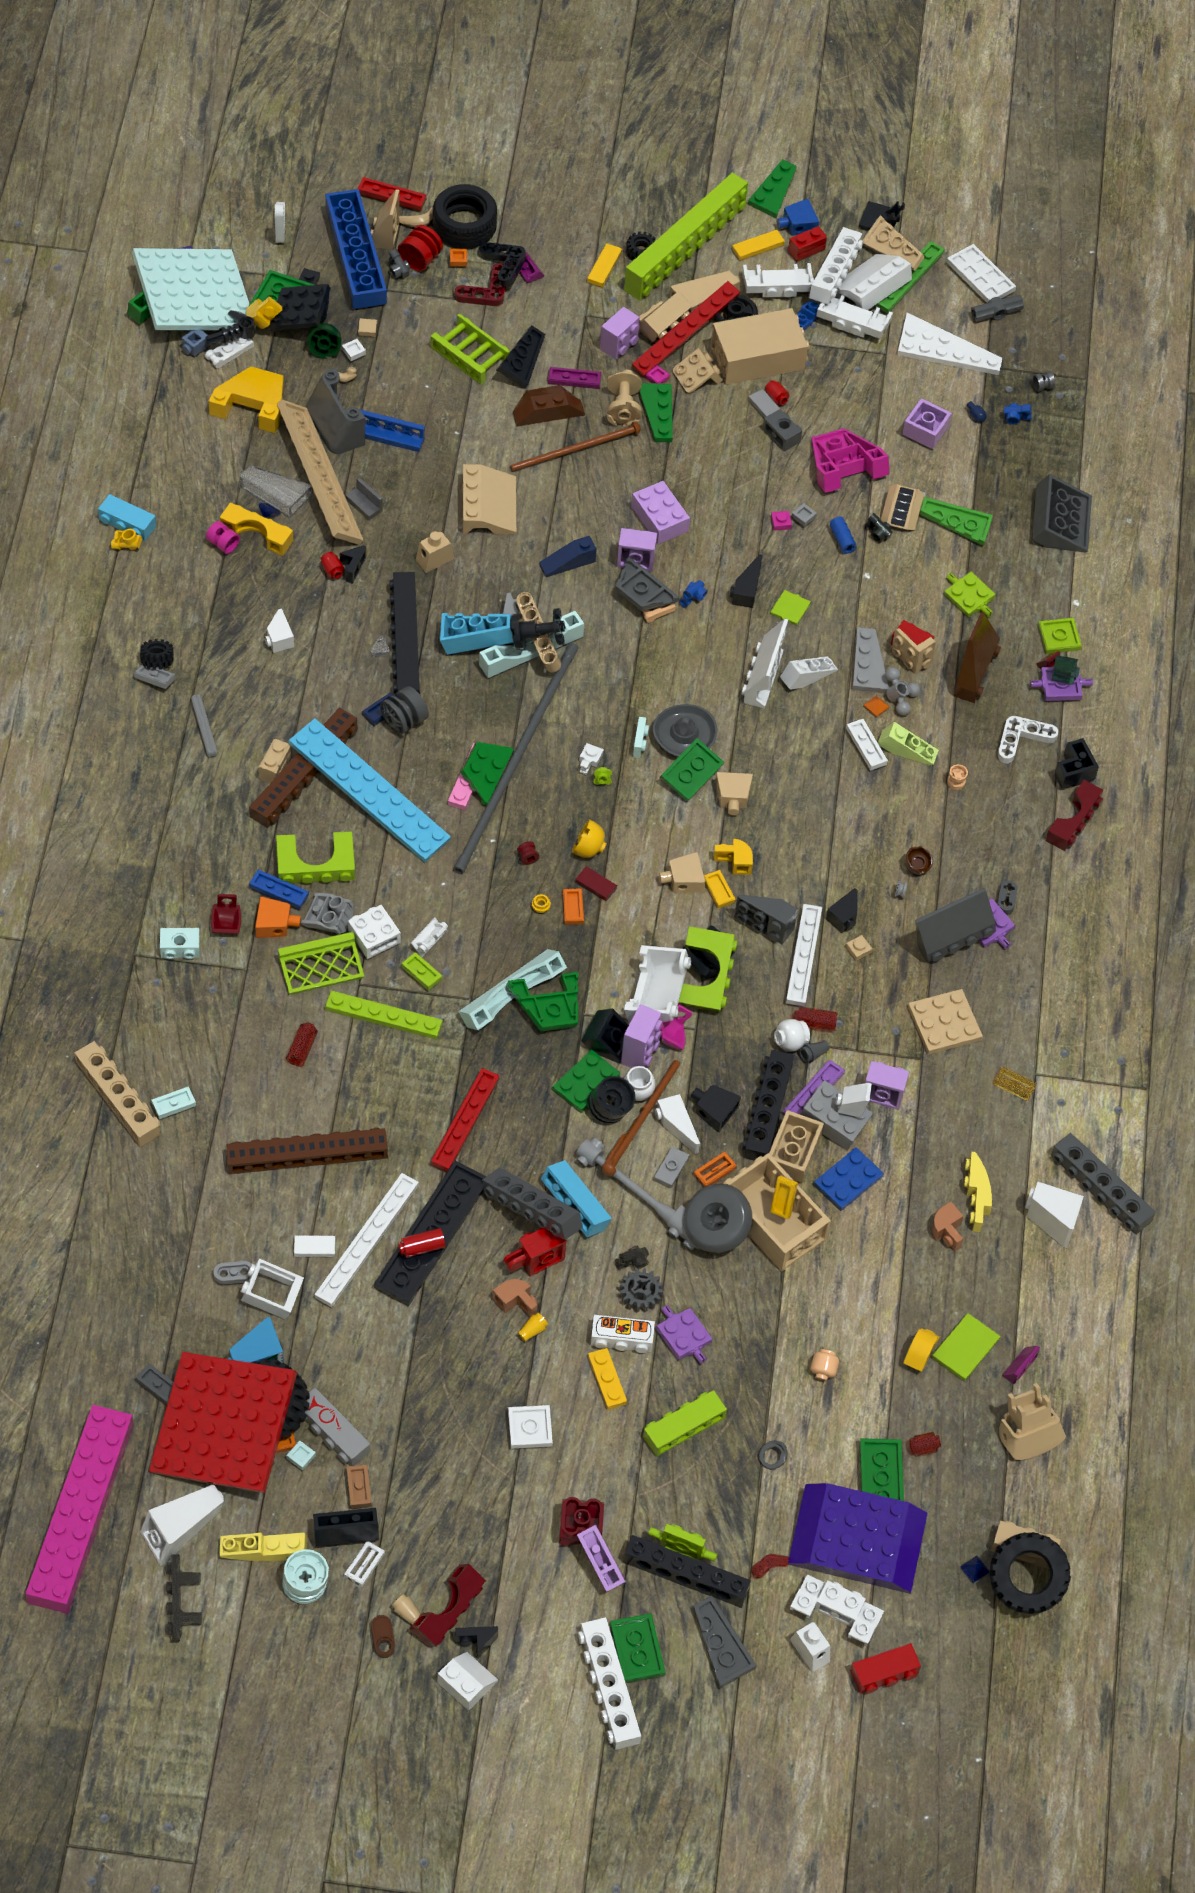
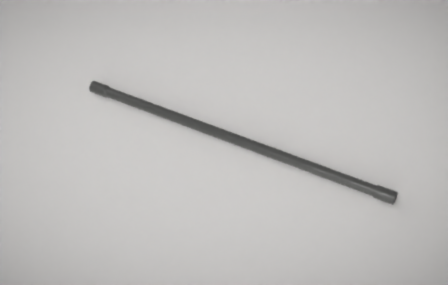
M575 643L568 644L561 660V668L553 675L463 853L459 856L453 868L456 873L463 874L487 824L570 662H572L579 649Z

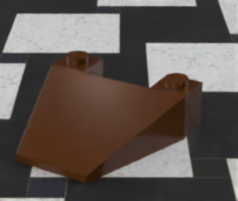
M982 612L969 638L954 692V697L971 703H975L976 698L981 697L984 687H981L982 679L989 663H992L994 656L998 657L1001 646H998L1000 638L986 615Z

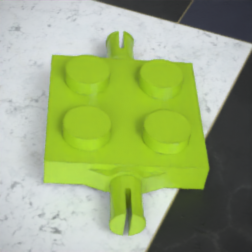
M970 572L960 579L956 578L953 573L947 575L946 578L953 585L945 590L944 595L968 618L980 611L987 617L993 614V611L987 607V604L995 598V593L974 573Z
M666 1524L664 1531L653 1527L649 1530L648 1535L660 1539L661 1546L699 1561L704 1557L715 1562L718 1554L705 1548L706 1539H703L697 1533H689L680 1526H671L669 1524Z

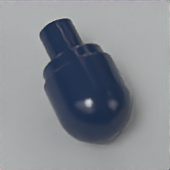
M972 401L967 403L966 406L970 410L969 414L977 423L984 422L987 418L984 409L979 405L975 406Z

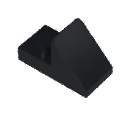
M364 545L339 554L340 562L345 566L344 574H346V582L354 583L366 559V546Z
M498 1626L455 1628V1644L469 1646L477 1643V1658L498 1638Z

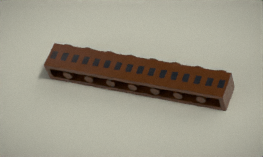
M340 707L323 725L345 745L350 736H354L358 730L357 718ZM297 753L249 806L250 818L269 828L272 823L277 822L280 814L290 807L291 802L301 795L305 786H309L312 783L314 776L321 772L302 755Z
M372 1128L362 1131L352 1130L342 1133L332 1132L322 1135L312 1134L302 1137L296 1135L291 1138L282 1139L276 1137L271 1140L262 1141L256 1139L251 1142L242 1143L236 1141L226 1144L229 1174L388 1159L385 1128Z

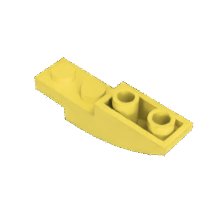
M971 1152L970 1159L966 1158L965 1170L968 1171V1176L964 1178V1188H967V1196H971L970 1205L974 1206V1212H970L969 1223L973 1224L972 1231L980 1232L983 1224V1215H990L992 1193L989 1177L981 1159L976 1152Z
M262 1533L220 1537V1557L227 1559L286 1561L294 1552L307 1549L306 1533L263 1536Z

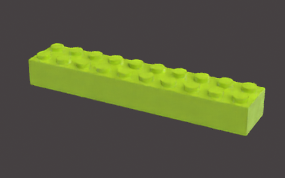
M733 172L626 267L624 291L639 301L648 296L652 289L658 287L662 280L669 277L677 267L679 268L687 258H690L698 248H701L708 239H711L719 229L721 230L729 220H732L740 210L742 211L746 207L748 182Z

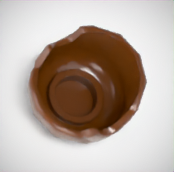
M922 846L911 847L905 855V866L913 874H925L933 865L932 855Z

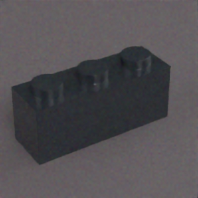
M376 1508L313 1514L316 1547L379 1540Z

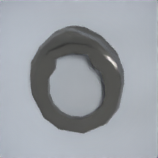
M775 1440L767 1442L759 1453V1460L762 1466L769 1470L781 1467L787 1460L788 1451L786 1445L781 1441ZM773 1447L779 1448L782 1452L779 1461L775 1464L766 1463L764 1460L765 1451Z

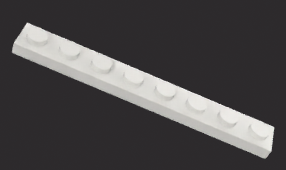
M403 1173L400 1174L315 1293L317 1300L333 1307L419 1186L418 1181Z

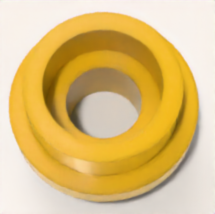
M539 894L533 898L532 908L536 912L544 913L550 909L551 902L546 895Z

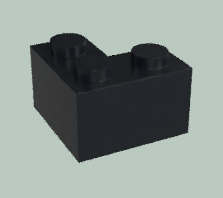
M1084 738L1068 742L1063 755L1065 760L1057 762L1054 774L1061 789L1081 784L1083 780H1095L1099 768Z

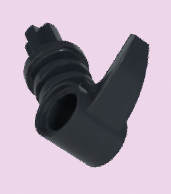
M230 310L228 315L238 323H234L233 327L227 326V329L220 327V332L206 336L207 344L213 345L222 341L224 344H228L229 339L231 341L235 340L234 337L240 339V337L243 339L253 338L255 336L254 319L242 312Z

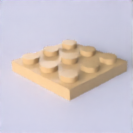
M962 989L908 1003V1009L928 1055L978 1042L983 1038Z

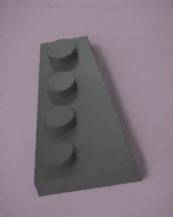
M710 1596L695 1604L693 1609L719 1688L756 1669L757 1665L714 1598Z

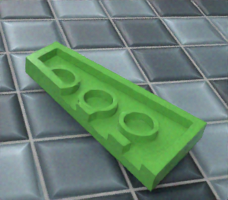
M924 497L920 510L921 516L982 546L985 544L993 518L991 514Z

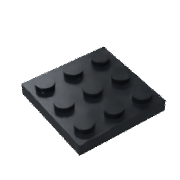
M328 284L281 288L277 303L282 306V311L270 321V330L318 327L331 289Z

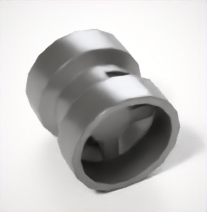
M1051 371L1045 372L1043 375H1033V386L1037 392L1043 391L1044 388L1052 389L1055 387V377Z

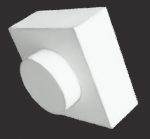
M358 339L342 345V350L350 361L366 355V350Z

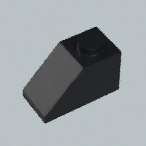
M854 888L827 910L826 919L841 933L847 929H852L856 924L858 890Z

